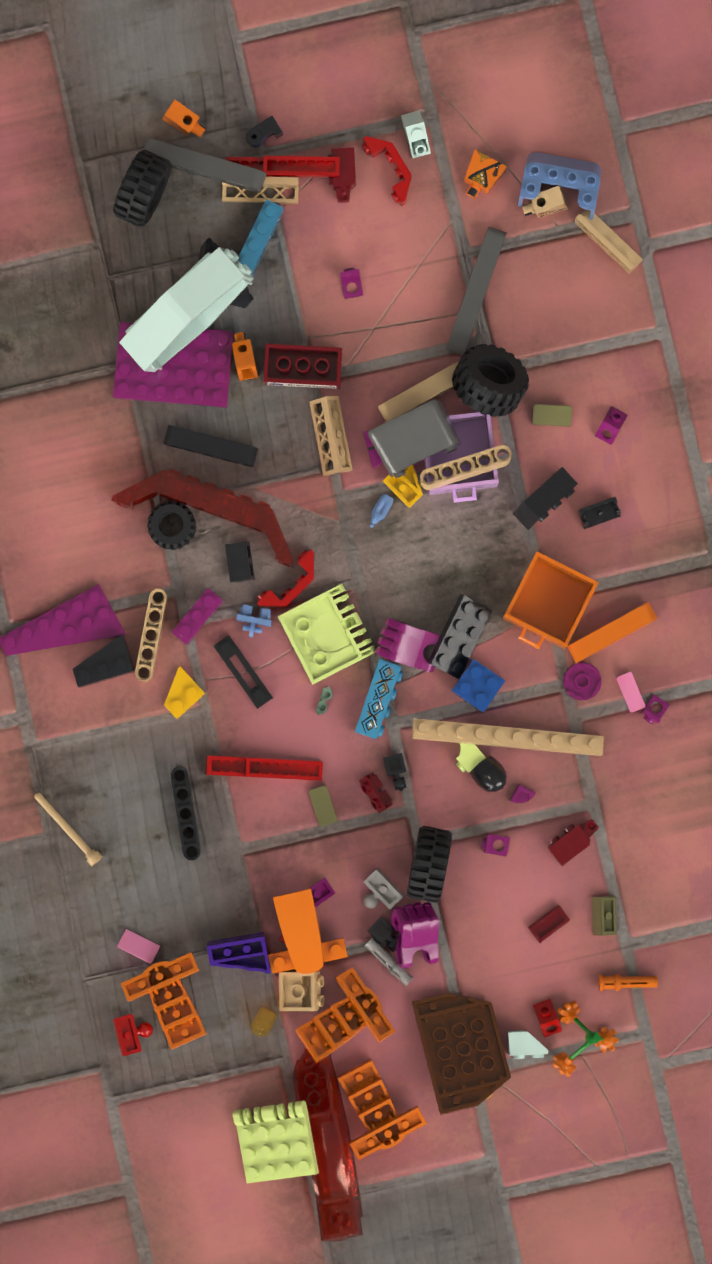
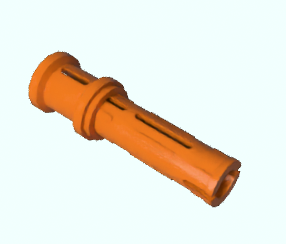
M619 974L614 976L598 975L599 991H603V989L619 991L621 988L658 987L657 975L622 977Z

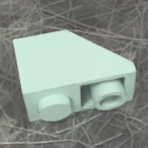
M420 111L401 115L412 158L431 154L425 124Z
M527 1030L507 1031L509 1056H513V1059H524L525 1055H532L533 1058H544V1054H548V1049Z

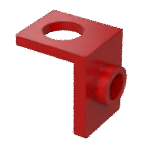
M551 999L533 1004L544 1037L562 1032ZM550 1026H556V1028L553 1030H546Z

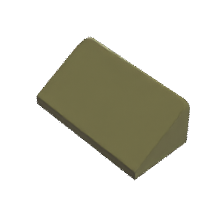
M534 404L532 425L570 427L572 406Z
M327 785L309 790L319 826L323 827L338 822Z
M616 896L592 897L593 935H617Z

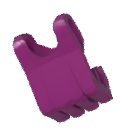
M387 618L385 625L388 628H382L381 634L385 637H379L378 644L381 647H377L375 654L394 662L433 672L435 667L427 663L428 660H425L423 650L429 644H436L440 635L410 626L396 619Z
M430 902L423 904L414 903L413 907L411 904H407L403 908H394L391 915V923L395 930L400 931L396 946L398 965L402 969L411 967L413 955L418 950L423 952L424 960L427 963H437L439 959V919Z

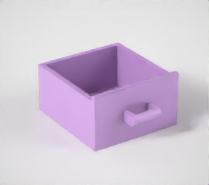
M480 412L450 415L449 418L461 444L457 446V450L451 453L440 451L426 458V469L493 448L494 441L490 415H482ZM482 458L479 460V463L481 465H487L489 464V460L486 458ZM463 464L460 467L463 471L471 469L468 464ZM497 469L428 490L429 495L453 493L454 503L477 500L476 489L498 486ZM450 470L442 472L445 477H450L453 474ZM427 476V483L434 481L432 476ZM472 490L471 497L457 498L456 492Z

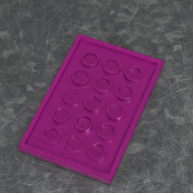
M120 322L113 398L227 408L234 338L233 331L206 329L162 366V370L158 369L156 372L144 371L119 343L127 334L125 331L133 324Z

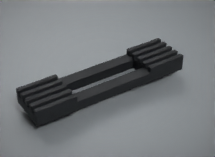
M229 635L214 645L216 651L257 709L273 698ZM235 654L257 684L253 689L249 688L231 662L230 658Z

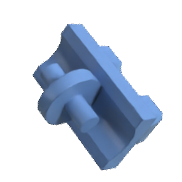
M243 605L240 614H237L236 620L251 623V626L244 624L243 630L250 631L249 637H253L254 632L262 633V628L255 627L256 624L271 627L270 609L260 608L259 618L251 617L253 606Z

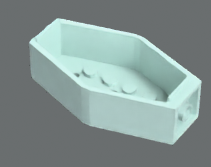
M219 247L213 253L208 252L125 331L127 334L119 343L144 371L156 372L158 369L162 370V366L205 331L248 284H253L251 281L254 278L251 276V269L246 264L242 265L238 261L239 256L233 250Z

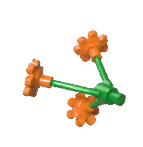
M576 1001L566 1002L564 1008L560 1007L557 1011L560 1014L558 1017L560 1022L569 1024L570 1021L576 1022L586 1032L585 1044L572 1055L567 1056L566 1053L562 1052L559 1055L553 1056L555 1061L553 1062V1067L559 1068L558 1072L561 1075L565 1073L567 1077H570L576 1069V1066L572 1064L574 1058L591 1044H594L596 1047L601 1046L600 1050L606 1053L607 1048L610 1051H614L616 1049L614 1043L617 1044L619 1042V1038L614 1037L616 1034L614 1029L608 1032V1028L603 1027L601 1028V1033L589 1030L577 1016L580 1008Z

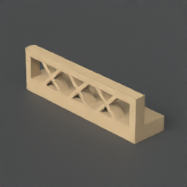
M266 177L262 186L263 189L253 198H248L244 194L247 189L241 190L239 187L222 182V202L265 203L267 199L273 203L298 204L299 177ZM227 187H235L239 191L235 197H226ZM268 188H273L277 194L273 198H267L263 192ZM286 189H295L294 199H286L282 193Z
M585 209L582 214L575 218L574 222L630 274L643 259L595 213L593 220H590V210Z
M326 396L310 401L323 476L353 471L339 396ZM316 404H322L321 414L318 413ZM322 422L326 425L325 432L321 431ZM326 441L329 442L330 446L328 451L325 450L324 446ZM332 460L334 469L329 471L328 462Z

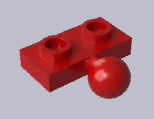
M133 1014L113 1019L121 1055L127 1056L141 1052L142 1049L138 1036L144 1038L151 1036L153 1032L152 1025L148 1022H143L136 1028Z

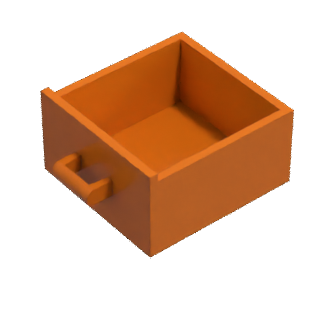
M536 551L502 619L523 629L518 638L519 640L537 649L540 648L543 640L564 650L567 648L599 582ZM527 631L541 638L538 644L524 638L525 632Z

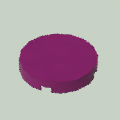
M585 662L570 666L563 678V685L567 694L573 699L580 701L594 697L600 690L602 683L601 675L597 668Z

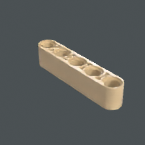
M459 362L452 364L378 406L385 421L388 422L453 388L452 375Z
M500 445L427 468L420 475L421 486L426 490H432L505 467L511 461V450L506 445ZM501 452H504L508 455V457L506 459H500L497 455ZM486 458L489 460V464L481 465L479 460ZM463 464H468L471 469L463 471L460 467ZM450 470L453 474L450 477H445L442 472ZM426 476H432L434 478V481L431 483H426L424 481V478Z
M154 589L149 595L135 669L136 678L142 682L150 681L154 675L168 596L162 589ZM156 593L163 594L164 599L162 602H154V595ZM154 611L160 613V619L156 622L150 619V615ZM150 630H154L157 634L156 638L152 641H149L146 637L147 632ZM146 649L152 650L153 656L151 659H144L143 652ZM142 668L149 670L147 678L140 677L139 672Z

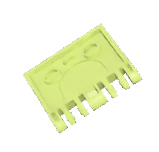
M343 584L278 616L312 685L376 652L374 645L362 651L359 650L372 642L371 638L365 639L359 644H356L353 639L365 634V628L352 634L350 633V630L363 624L358 613L355 612L345 618L342 617V614L354 609V605H348L340 611L336 605L346 601L349 595L345 594L335 600L332 598L346 591Z
M304 1100L288 1103L290 1118L287 1117V1111L283 1103L278 1104V1106L255 1107L254 1120L256 1122L254 1123L249 1108L233 1111V1120L237 1127L247 1183L316 1175L319 1173L307 1104Z

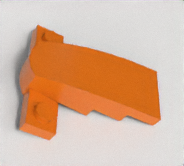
M311 888L273 896L277 917L288 950L268 954L272 974L295 969L298 973L310 974L320 970L324 966V962L348 957L344 937L321 941L320 927Z
M192 952L170 962L162 961L149 966L143 974L120 983L128 1002L148 993L150 994L154 1010L171 1050L207 1035L199 1014L181 981L182 978L200 971Z
M353 967L336 977V981L347 995V998L331 1005L329 1009L314 1016L312 1020L295 1030L316 1063L343 1046L367 1026L378 1043L395 1033V1029L382 1011V1005L378 996L364 985Z
M372 1059L337 1076L349 1101L368 1132L349 1141L358 1161L379 1149L383 1150L396 1146L405 1138V1135L427 1124L418 1106L397 1115L389 1093Z

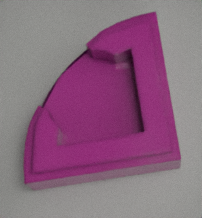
M519 784L510 801L524 803L532 799L536 793Z

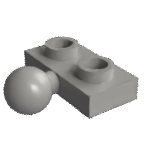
M379 868L363 881L373 892L365 895L363 899L365 907L369 909L375 908L378 905V899H380L390 910L405 896Z

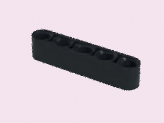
M168 425L163 442L167 446L248 467H254L258 448L172 425Z
M176 767L171 772V783L182 851L186 859L196 860L201 855V846L189 773L183 767ZM178 770H182L185 773V778L182 781L175 779V772ZM181 789H185L188 792V797L185 800L178 798V792ZM188 808L191 811L189 819L181 817L182 809ZM187 827H191L194 830L192 838H187L184 835V830ZM190 846H194L197 849L195 857H190L187 854V849Z

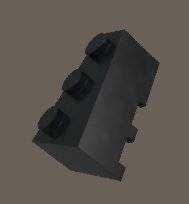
M561 467L514 511L513 515L529 530L538 521H544L549 516L548 512L551 509L555 511L562 504L560 500L564 497L568 499L575 492L573 488L578 483Z
M123 634L73 668L78 688L135 672L125 635Z

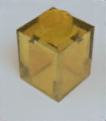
M261 1006L250 1026L253 1029L252 1033L261 1038L263 1035L267 1037L278 1014Z

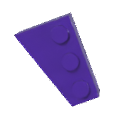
M265 932L207 941L210 965L271 974Z

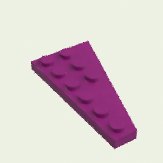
M98 584L0 637V645L6 656L106 639L121 636L122 634L126 635Z

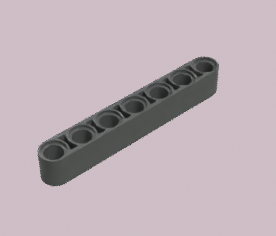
M147 138L143 149L169 160L172 168L257 193L261 192L267 175L258 169Z
M488 227L446 350L463 355L466 351L507 232Z

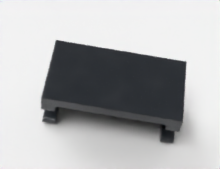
M616 497L578 511L584 529L621 517Z
M243 541L225 544L230 582L237 583L255 580L250 542Z

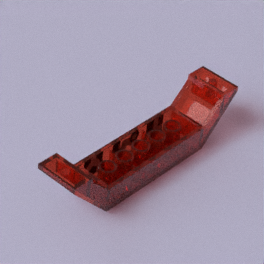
M173 469L168 471L162 470L112 497L114 504L133 510L135 505L156 496H161L264 533L276 553L275 561L291 568L295 567V561L273 509H271L270 504L259 501V504H257L248 496H235L234 492L229 489L223 488L221 491L212 483L205 482V484H201L197 478L189 475L186 478L182 477L180 472Z

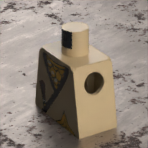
M560 186L540 192L536 198L531 199L532 202L522 205L525 216L536 213L538 218L568 209ZM542 202H546L543 207H540Z

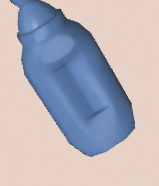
M384 493L379 497L372 509L371 524L369 525L371 528L374 527V524L379 523L385 518L393 504L394 499Z

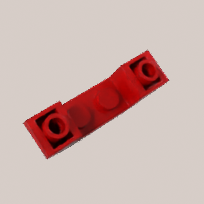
M365 136L363 138L364 144L362 145L367 155L370 154L374 158L386 151L384 153L389 163L393 162L396 169L394 171L397 177L403 179L392 186L393 193H391V196L396 204L399 202L401 206H404L412 174L392 142Z
M312 549L303 551L299 555V561L297 562L307 575L302 574L295 581L297 585L292 590L288 588L281 595L283 597L282 600L271 590L268 592L264 590L257 597L259 600L257 605L259 607H288L314 581V551Z

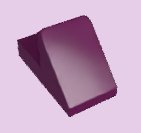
M325 877L310 887L315 907L335 894Z

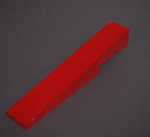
M226 157L227 161L263 171L267 174L266 177H339L340 157Z
M206 756L205 775L322 781L323 761Z

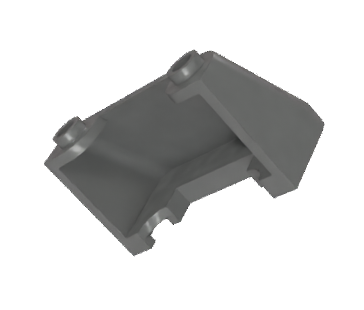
M438 400L429 401L367 432L391 477L395 476V478L405 475L407 467L440 451L451 453L457 450V446L461 444L443 403Z

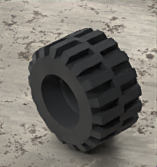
M164 501L163 504H158L155 509H152L151 515L148 516L147 528L152 540L163 549H181L194 538L196 520L191 510L183 503ZM171 514L179 516L183 521L182 531L173 537L166 536L161 530L162 520Z

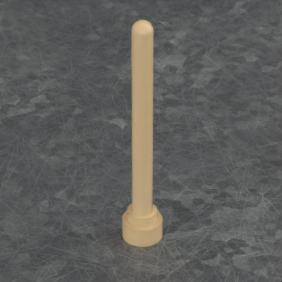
M41 793L34 795L39 804L86 854L85 857L91 867L94 866L103 857L99 851L92 850Z

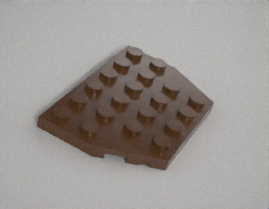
M453 993L412 1001L440 1115L479 1106L511 1079L492 1002L458 996Z

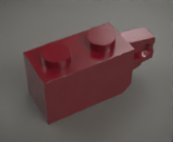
M354 147L331 149L332 154L328 155V157H340L339 177H329V185H333L338 203H349L350 190L356 186Z
M593 819L581 825L577 824L574 826L571 824L563 830L565 832L560 838L555 836L548 842L550 846L547 848L557 862L563 866L590 845L589 838L599 827Z

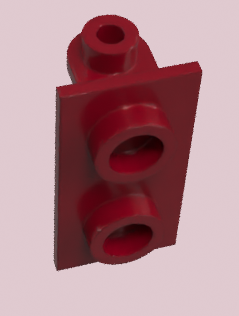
M372 772L359 780L362 791L368 795L372 807L378 813L393 805L391 803L393 800L386 789L382 792L378 791L383 784L377 774L374 775Z

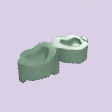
M330 687L322 689L321 701L317 703V708L315 709L317 715L324 714L327 711L325 701L332 697Z

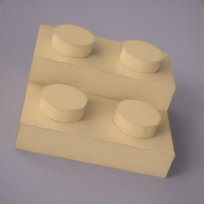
M320 971L310 974L279 972L280 1011H320L325 1001L324 996L321 995L324 977L320 976Z

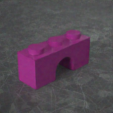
M207 588L171 633L188 646L199 633L204 623L213 616L224 601Z

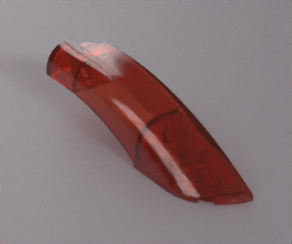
M306 1048L305 1052L296 1062L293 1084L296 1101L304 1100L307 1104L319 1170L318 1174L312 1175L320 1236L321 1241L324 1242L344 1241L347 1238L363 1235L361 1224L363 1213L354 1153L349 1144L351 1137L331 1054L316 1063Z

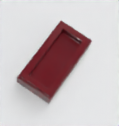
M557 905L529 926L528 929L536 940L541 943L568 923L570 919L562 908Z

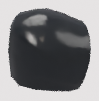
M492 756L481 761L470 773L477 785L486 792H497L503 789L506 784V771L502 764Z

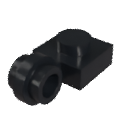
M402 753L384 757L387 776H396V779H393L395 791H403L407 787L404 777H400L399 774L407 771Z
M381 916L367 931L380 944L387 940V947L395 953L398 938L390 936L395 929Z

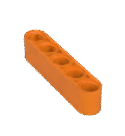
M647 602L568 645L567 648L575 663H578L655 621L658 617L650 603Z

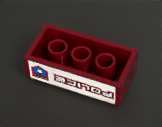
M265 344L264 385L340 389L342 348Z

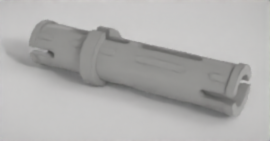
M373 937L364 945L390 971L389 973L398 978L405 987L414 978L405 969H402L398 962Z

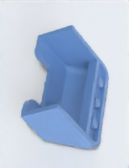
M539 152L530 153L526 159L518 207H522L523 198H536L540 193L541 183L578 189V204L581 208L590 210L589 219L593 220L601 180V167L597 163Z

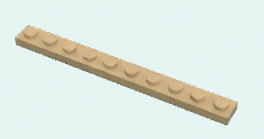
M415 718L413 719L412 739L594 756L603 755L604 736Z

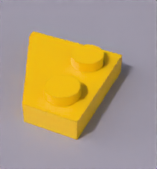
M413 465L407 467L405 475L399 478L388 475L382 481L408 508H411L423 496Z
M181 666L176 672L164 706L176 719L181 717L205 695V692Z

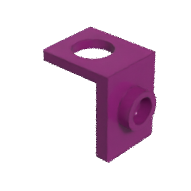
M348 268L340 273L344 298L349 299L363 296L359 269ZM349 283L357 284V292L349 293L347 285Z
M611 406L595 436L612 445L628 415ZM608 430L612 433V436L606 437L602 434V431Z
M653 695L641 712L644 715L643 719L652 725L653 723L659 724L669 704ZM659 702L662 705V710L659 713L652 712V703Z
M487 834V837L482 839L481 848L484 849V853L506 857L510 838ZM496 840L504 842V849L502 851H496L493 848V843Z

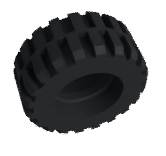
M141 150L136 154L122 180L115 199L113 213L116 217L138 227H144L148 223L167 185L172 168L169 160L148 150Z
M480 344L479 346L476 345L467 349L452 375L453 388L458 398H461L462 402L466 406L469 405L473 411L477 410L482 415L489 414L490 417L498 415L500 417L512 413L518 407L529 387V377L525 366H522V362L516 359L515 355L511 352H506V349L502 347L497 348L496 345L487 346L486 344Z
M429 826L419 828L408 882L407 896L409 898L432 903L440 901L452 841V833L449 830Z

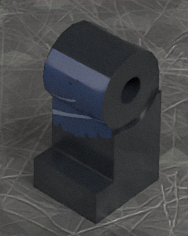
M271 116L251 128L246 133V140L250 147L257 148L262 145L264 140L273 135L277 139L283 136V132L274 117Z

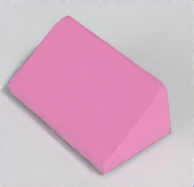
M632 672L617 677V682L629 711L635 712L645 708V703Z
M126 929L117 947L152 964L160 945Z

